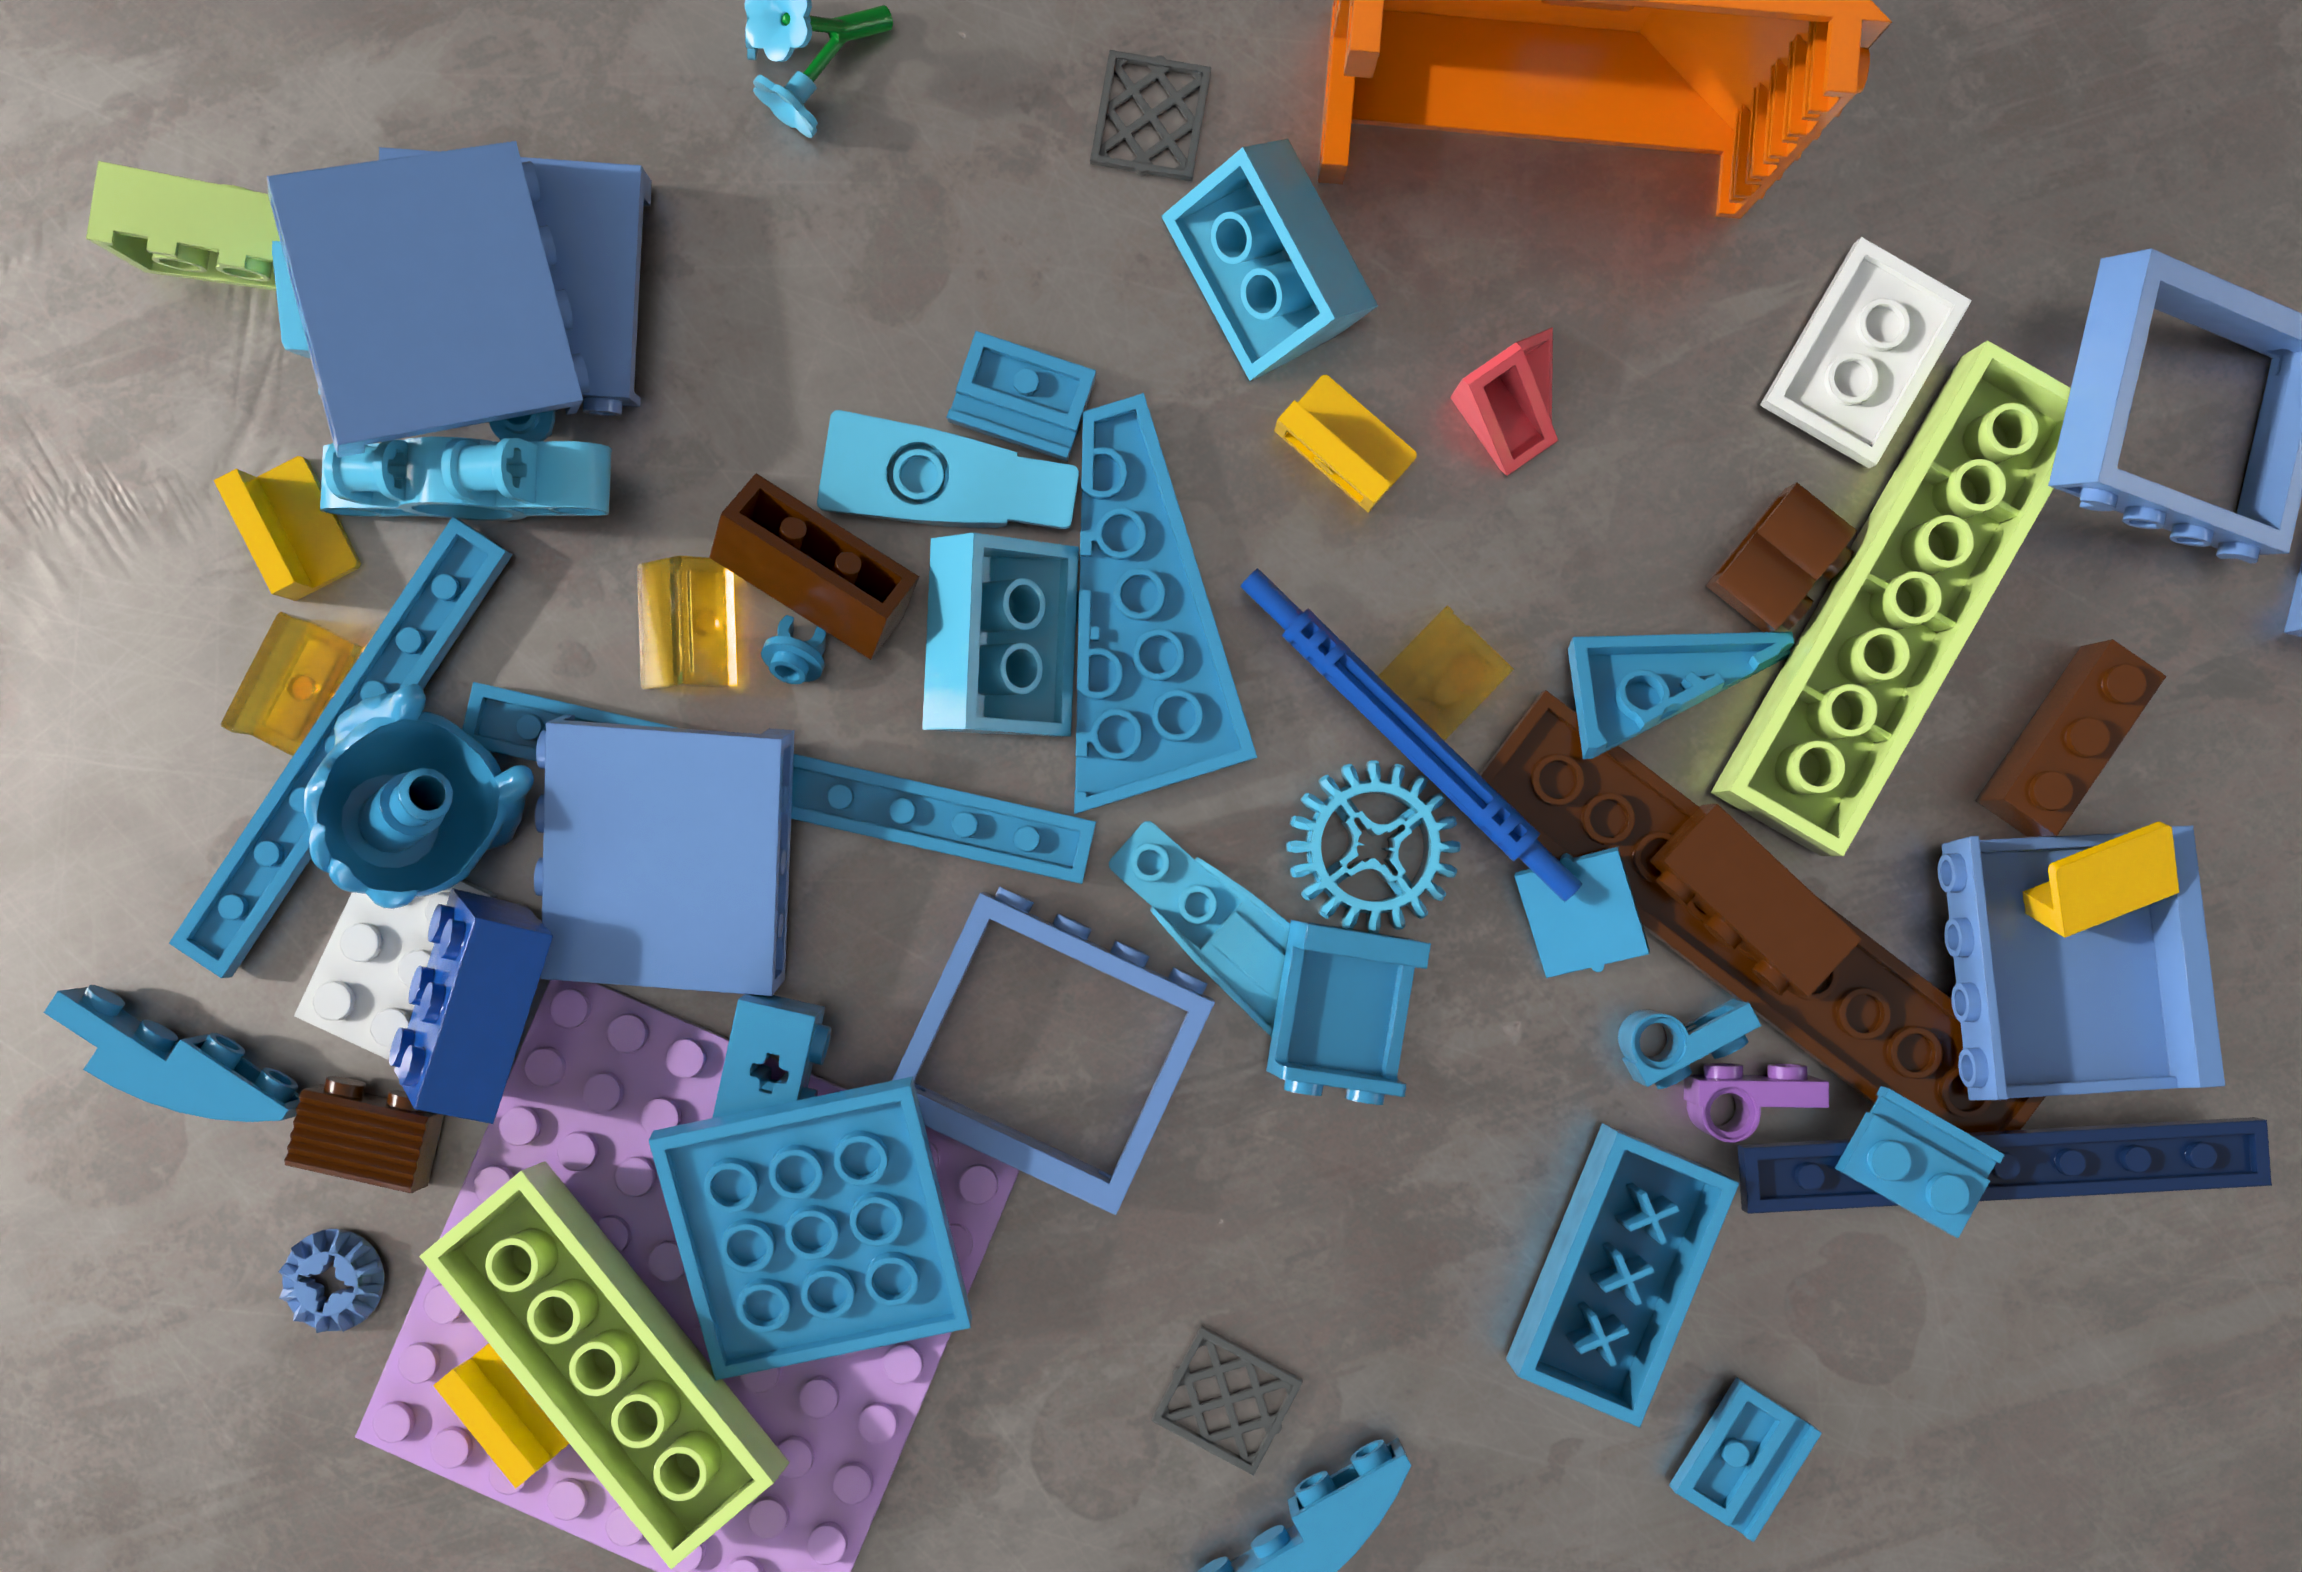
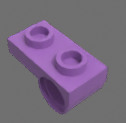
M1705 1063L1704 1074H1690L1684 1079V1100L1687 1101L1689 1118L1699 1130L1720 1141L1735 1143L1747 1139L1755 1132L1760 1122L1761 1107L1829 1108V1082L1807 1075V1066L1800 1064H1768V1075H1743V1065ZM1730 1093L1736 1103L1735 1114L1728 1123L1715 1126L1710 1115L1711 1106L1717 1097Z

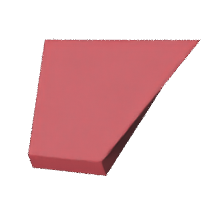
M1553 327L1520 340L1464 377L1450 397L1496 465L1506 476L1559 441L1552 425Z

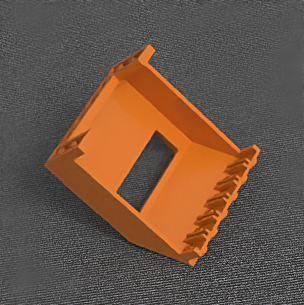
M1334 0L1318 183L1343 185L1348 167L1351 123L1721 155L1716 217L1741 219L1759 199H1763L1766 191L1773 183L1782 178L1785 170L1794 161L1800 159L1802 152L1813 140H1817L1820 137L1822 130L1835 117L1840 116L1847 103L1856 94H1860L1863 91L1870 66L1869 48L1889 27L1892 21L1872 0Z

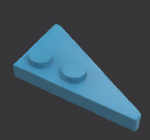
M1751 632L1573 637L1568 647V655L1583 759H1593L1787 658L1794 644L1793 633Z

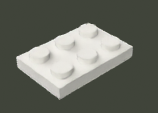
M1861 237L1851 247L1760 406L1863 466L1871 468L1879 462L1972 300Z
M462 880L449 889L429 896L415 897L404 907L390 909L376 905L367 894L351 893L294 1016L389 1060L394 1036L398 1028H408L415 1006L409 1004V990L412 978L418 966L427 967L434 943L428 941V931L435 908L438 904H447L452 888L491 898H497V894L469 881Z

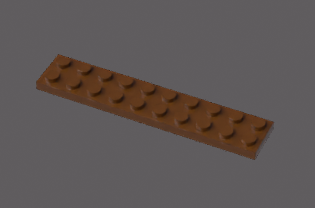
M1547 690L1541 692L1479 775L1540 833L1537 840L1559 861L1560 857L1565 853L1570 854L1574 858L1619 846L1643 928L1735 999L1750 1003L1756 1015L1871 1103L1875 1104L1879 1097L1876 1095L1881 1086L1886 1087L1968 1133L2021 1130L2046 1097L1969 1100L1968 1089L1960 1078L1958 1068L1959 1055L1963 1050L1961 1023L1954 1015L1951 998L1825 902L1823 903L1862 940L1809 997L1792 994L1787 990L1781 996L1767 987L1752 972L1751 969L1757 962L1743 948L1738 946L1732 951L1724 946L1705 928L1704 923L1709 917L1695 903L1690 901L1686 906L1680 904L1656 881L1662 873L1649 860L1692 816L1699 806L1619 745L1593 759H1583L1577 713Z

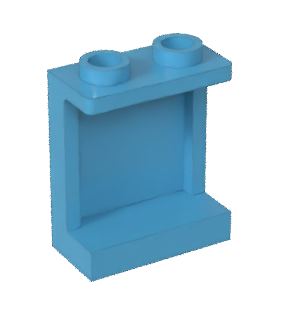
M1291 920L1266 1071L1285 1080L1284 1090L1298 1094L1322 1096L1323 1086L1344 1088L1346 1089V1099L1366 1104L1383 1105L1385 1095L1405 1097L1407 1084L1398 1080V1069L1415 967L1427 969L1431 943L1404 937Z

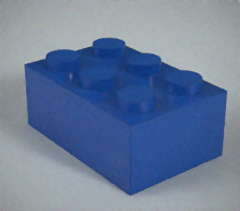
M452 888L447 904H438L435 908L428 931V941L434 943L427 967L418 966L414 973L409 990V1004L415 1006L408 1028H398L389 1055L390 1066H395L394 1071L399 1079V1084L402 1085L414 1109L494 1124L553 938L552 933L527 906Z

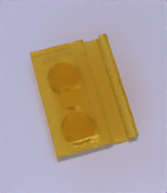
M1447 605L1378 677L1445 741L1514 668L1469 625L1466 626Z

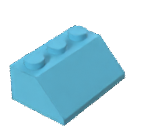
M1289 139L1242 147L1161 216L1249 381L1257 379L1335 338L1378 307L1376 300Z
M981 533L931 538L922 730L1071 737L1079 547Z

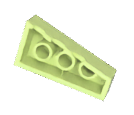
M98 161L86 239L145 273L276 291L272 241H280L268 194L234 185L215 184Z

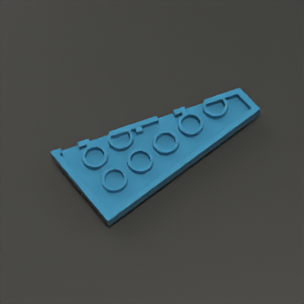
M1144 393L1083 412L1074 814L1257 758Z

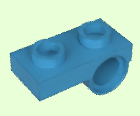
M1731 999L1684 1025L1673 1016L1655 1010L1643 1009L1633 1012L1622 1022L1618 1033V1042L1624 1055L1622 1060L1633 1080L1646 1087L1655 1083L1657 1089H1664L1687 1078L1692 1073L1689 1065L1711 1053L1714 1059H1719L1743 1048L1749 1042L1745 1034L1762 1025L1750 1003ZM1660 1023L1666 1031V1045L1658 1055L1646 1057L1640 1048L1641 1034L1648 1026Z

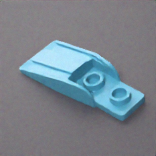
M835 410L830 416L817 506L825 512L941 527L1000 528L1007 526L1008 521L1057 529H1068L1073 519L1079 470L1076 466L1018 457V452L932 428Z
M1145 821L1110 859L1109 868L1152 906L1150 911L1190 958L1272 1037L1290 923L1251 892L1199 857H1196L1194 860L1154 823Z

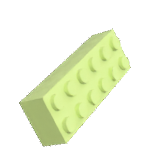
M546 1161L521 1170L419 1256L670 1569L674 1568L769 1488L790 1463L722 1379L715 1380L712 1366Z

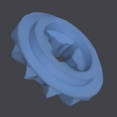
M325 1229L307 1236L291 1247L292 1251L286 1263L278 1272L283 1276V1290L279 1299L288 1303L294 1313L293 1321L304 1322L314 1327L316 1333L326 1331L344 1332L363 1322L375 1310L384 1289V1270L376 1250L363 1237L343 1229ZM334 1262L333 1267L336 1268L335 1278L344 1281V1285L352 1287L335 1291L330 1295L329 1300L325 1302L324 1285L316 1283L315 1279L309 1278V1276L327 1271L331 1263Z

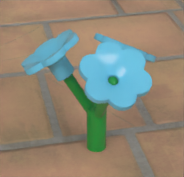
M745 0L744 4L747 15L745 43L748 60L756 61L758 49H764L766 56L771 61H787L792 56L795 48H804L811 40L812 31L828 33L830 38L804 73L796 71L784 87L773 83L762 75H758L753 81L755 86L753 92L760 101L771 108V111L780 121L791 128H796L803 135L813 138L817 133L816 126L818 122L805 108L804 104L817 89L814 81L846 42L890 31L893 27L890 10L887 6L882 5L835 18H825L809 15L812 8L811 0Z

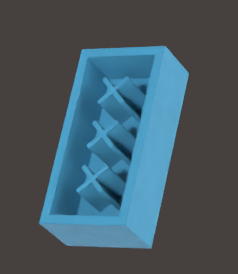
M1602 1123L1506 1357L1507 1362L1516 1375L1640 1428L1735 1196L1739 1182L1717 1170Z

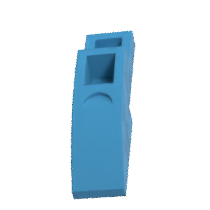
M96 985L57 991L43 1012L97 1047L84 1067V1071L110 1086L145 1102L179 1113L215 1120L240 1122L282 1121L297 1115L296 1108L300 1102V1094L296 1092L298 1084L278 1070L268 1067L261 1070L243 1058L245 1050L242 1046L224 1035L210 1033L209 1035L205 1034L180 1039L175 1044L178 1037L170 1029L151 1020H142L141 1022L122 1009L125 1002L118 995Z
M1399 1438L1387 1444L1382 1439L1366 1444L1351 1456L1352 1464L1332 1475H1329L1327 1471H1321L1309 1476L1294 1489L1296 1495L1288 1499L1290 1515L1295 1524L1288 1529H1285L1284 1525L1274 1526L1258 1535L1252 1541L1251 1550L1231 1561L1226 1556L1217 1558L1203 1566L1198 1572H1337L1357 1553L1378 1527L1397 1497L1411 1468V1463Z

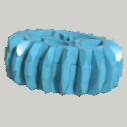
M1377 760L1367 762L1365 781H1359L1357 771L1352 764L1344 765L1341 768V773L1346 786L1339 789L1334 779L1329 775L1321 777L1319 784L1328 798L1322 802L1315 795L1305 793L1301 798V802L1305 807L1315 812L1312 820L1302 816H1292L1290 820V825L1295 829L1307 831L1306 842L1298 840L1287 842L1286 850L1291 853L1306 852L1308 862L1291 867V876L1298 878L1311 873L1315 882L1303 889L1301 892L1302 897L1309 901L1316 898L1321 892H1324L1328 898L1321 905L1319 914L1326 919L1335 913L1339 905L1345 907L1346 909L1342 917V927L1352 930L1360 912L1366 913L1365 925L1369 933H1379L1381 913H1387L1389 922L1394 929H1403L1405 927V918L1401 908L1407 905L1412 914L1417 918L1423 919L1428 915V911L1419 899V896L1425 892L1429 897L1438 901H1442L1446 896V892L1432 882L1435 874L1448 878L1456 876L1457 869L1454 866L1439 863L1441 852L1456 853L1461 849V844L1458 841L1441 842L1439 833L1441 830L1455 827L1457 825L1456 818L1454 816H1447L1435 820L1432 811L1441 807L1446 798L1442 793H1437L1423 802L1418 797L1428 782V779L1423 775L1415 777L1407 788L1401 786L1405 775V767L1403 765H1393L1389 771L1387 781L1380 780L1381 767ZM1369 793L1385 795L1400 802L1408 810L1385 824H1377L1367 818L1363 811H1359L1350 798ZM1335 811L1342 820L1341 824L1348 834V846L1341 857L1326 869L1321 853L1322 835L1328 819ZM1355 822L1361 830H1366L1371 836L1390 833L1398 827V831L1387 838L1389 848H1382L1388 852L1384 859L1387 866L1380 864L1375 858L1357 860L1347 867L1350 861L1359 856L1357 846L1364 845L1358 842L1362 832ZM1419 826L1423 837V857L1418 872L1410 882L1405 875L1406 870L1399 860L1398 850L1401 842L1412 833V830ZM1369 869L1376 872L1384 882H1387L1395 895L1380 900H1361L1347 894L1337 885L1347 877H1352L1357 872Z

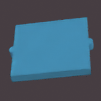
M1619 846L1574 858L1568 853L1560 857V862L1582 883L1578 891L1566 902L1560 899L1531 869L1515 872V880L1546 978L1592 968L1595 972H1601L1605 964L1650 954V948Z

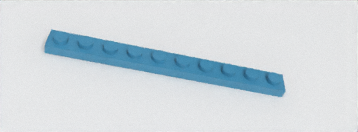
M473 682L462 730L480 742L488 751L537 762L536 748L539 734L542 730H546V722L565 714L575 715V721L677 727ZM794 754L791 819L1083 884L1096 821Z

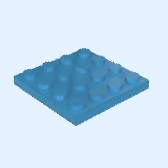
M913 1077L653 1130L648 1141L715 1380L971 1328L972 1313Z

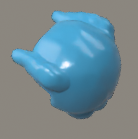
M416 684L404 686L393 693H383L375 697L365 698L358 705L340 714L334 726V747L317 767L304 792V813L310 829L309 851L314 864L320 870L329 873L333 883L340 889L352 893L367 894L376 905L382 908L395 909L404 907L415 897L429 896L444 891L469 876L486 850L506 845L512 840L517 826L522 820L526 794L533 787L534 774L527 766L517 765L502 772L495 758L480 742L449 719L436 713L423 711L427 699L422 687Z

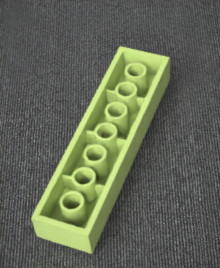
M1988 340L1959 358L1851 546V549L1854 551L1852 557L1831 581L1713 787L1712 794L1819 856L1845 855L2054 489L2048 485L2071 390L2070 387Z

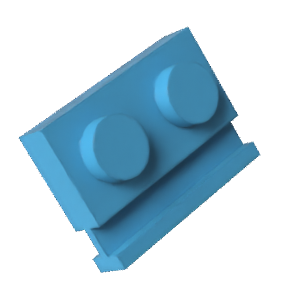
M975 331L955 390L956 395L946 418L949 423L1068 462L1075 437L1078 434L1083 419V412L1086 410L1097 377L1096 370Z
M1881 1086L1876 1094L1879 1097L1870 1113H1865L1835 1169L1947 1234L1959 1238L1990 1183V1180L1987 1179L1996 1162L2001 1163L2005 1155L1893 1090Z
M1736 1377L1669 1486L1679 1496L1728 1527L1731 1526L1742 1533L1747 1539L1754 1542L1822 1432L1814 1425L1801 1419L1784 1406Z

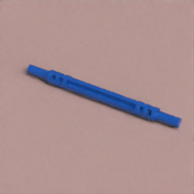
M1258 568L1247 577L1240 587L1285 630L1282 637L1310 662L1322 676L1349 700L1478 828L1502 849L1512 861L1519 858L1564 902L1578 891L1582 883L1537 840L1540 833L1309 608L1303 612Z

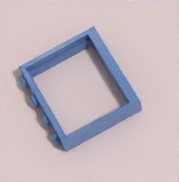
M2152 248L2101 258L2048 486L2079 497L2081 508L2123 513L2122 522L2127 525L2144 529L2163 528L2171 531L2170 540L2189 546H2212L2217 548L2216 556L2220 559H2239L2252 564L2258 562L2259 555L2289 554L2302 499V313ZM2154 309L2272 358L2237 513L2117 468Z
M1000 886L995 896L982 892L975 902L893 1080L913 1077L926 1127L1116 1215L1214 1006V999L1203 994L1208 983L1174 967L1169 977L1159 974L1145 967L1150 957L1147 954L1116 940L1111 950L1087 940L1091 933V928L1058 913L1053 923H1050L1029 913L1034 904L1033 901ZM990 920L1188 1011L1112 1175L915 1083Z

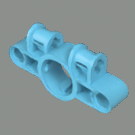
M431 436L365 445V453L337 458L334 444L332 443L323 446L320 511L345 516H432L448 519L455 517L460 520L511 521L523 519L526 516L608 515L612 448L602 444L580 441L528 442L520 438H503L501 441L496 442L472 438Z

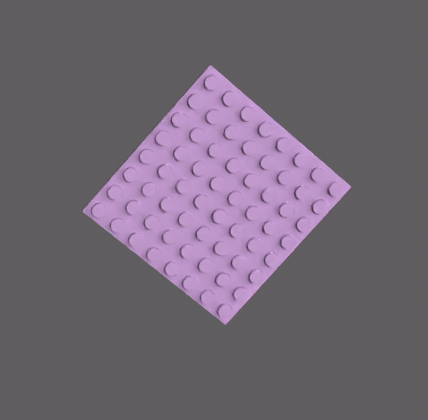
M550 980L508 1077L494 1124H488L440 1238L521 1170L546 1161L711 1365L648 1140L653 1130L711 1119L713 1117L729 1039L601 983ZM769 1057L763 1063L771 1067V1079L779 1080L787 1072L779 1068V1060L773 1057ZM812 1074L810 1076L808 1088L818 1090L817 1096L847 1090ZM925 1126L968 1296L1020 1170ZM428 1267L355 1438L656 1572H852L952 1332L722 1379L790 1463L769 1488L672 1569L659 1556L570 1444L520 1486L515 1488L433 1386L453 1368L473 1357L488 1344V1341Z

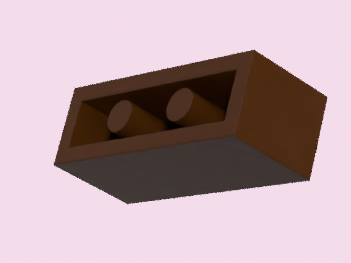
M757 473L721 513L709 556L718 564L870 660L903 619L920 577Z
M2113 639L2081 646L1975 801L2027 837L2058 836L2156 693L2166 675Z
M1718 804L1701 805L1649 860L1662 873L1656 879L1657 883L1680 904L1686 906L1690 901L1695 903L1709 917L1704 923L1705 928L1728 949L1734 951L1738 946L1743 948L1757 962L1751 969L1752 972L1778 995L1782 996L1787 990L1792 994L1809 997L1862 940Z

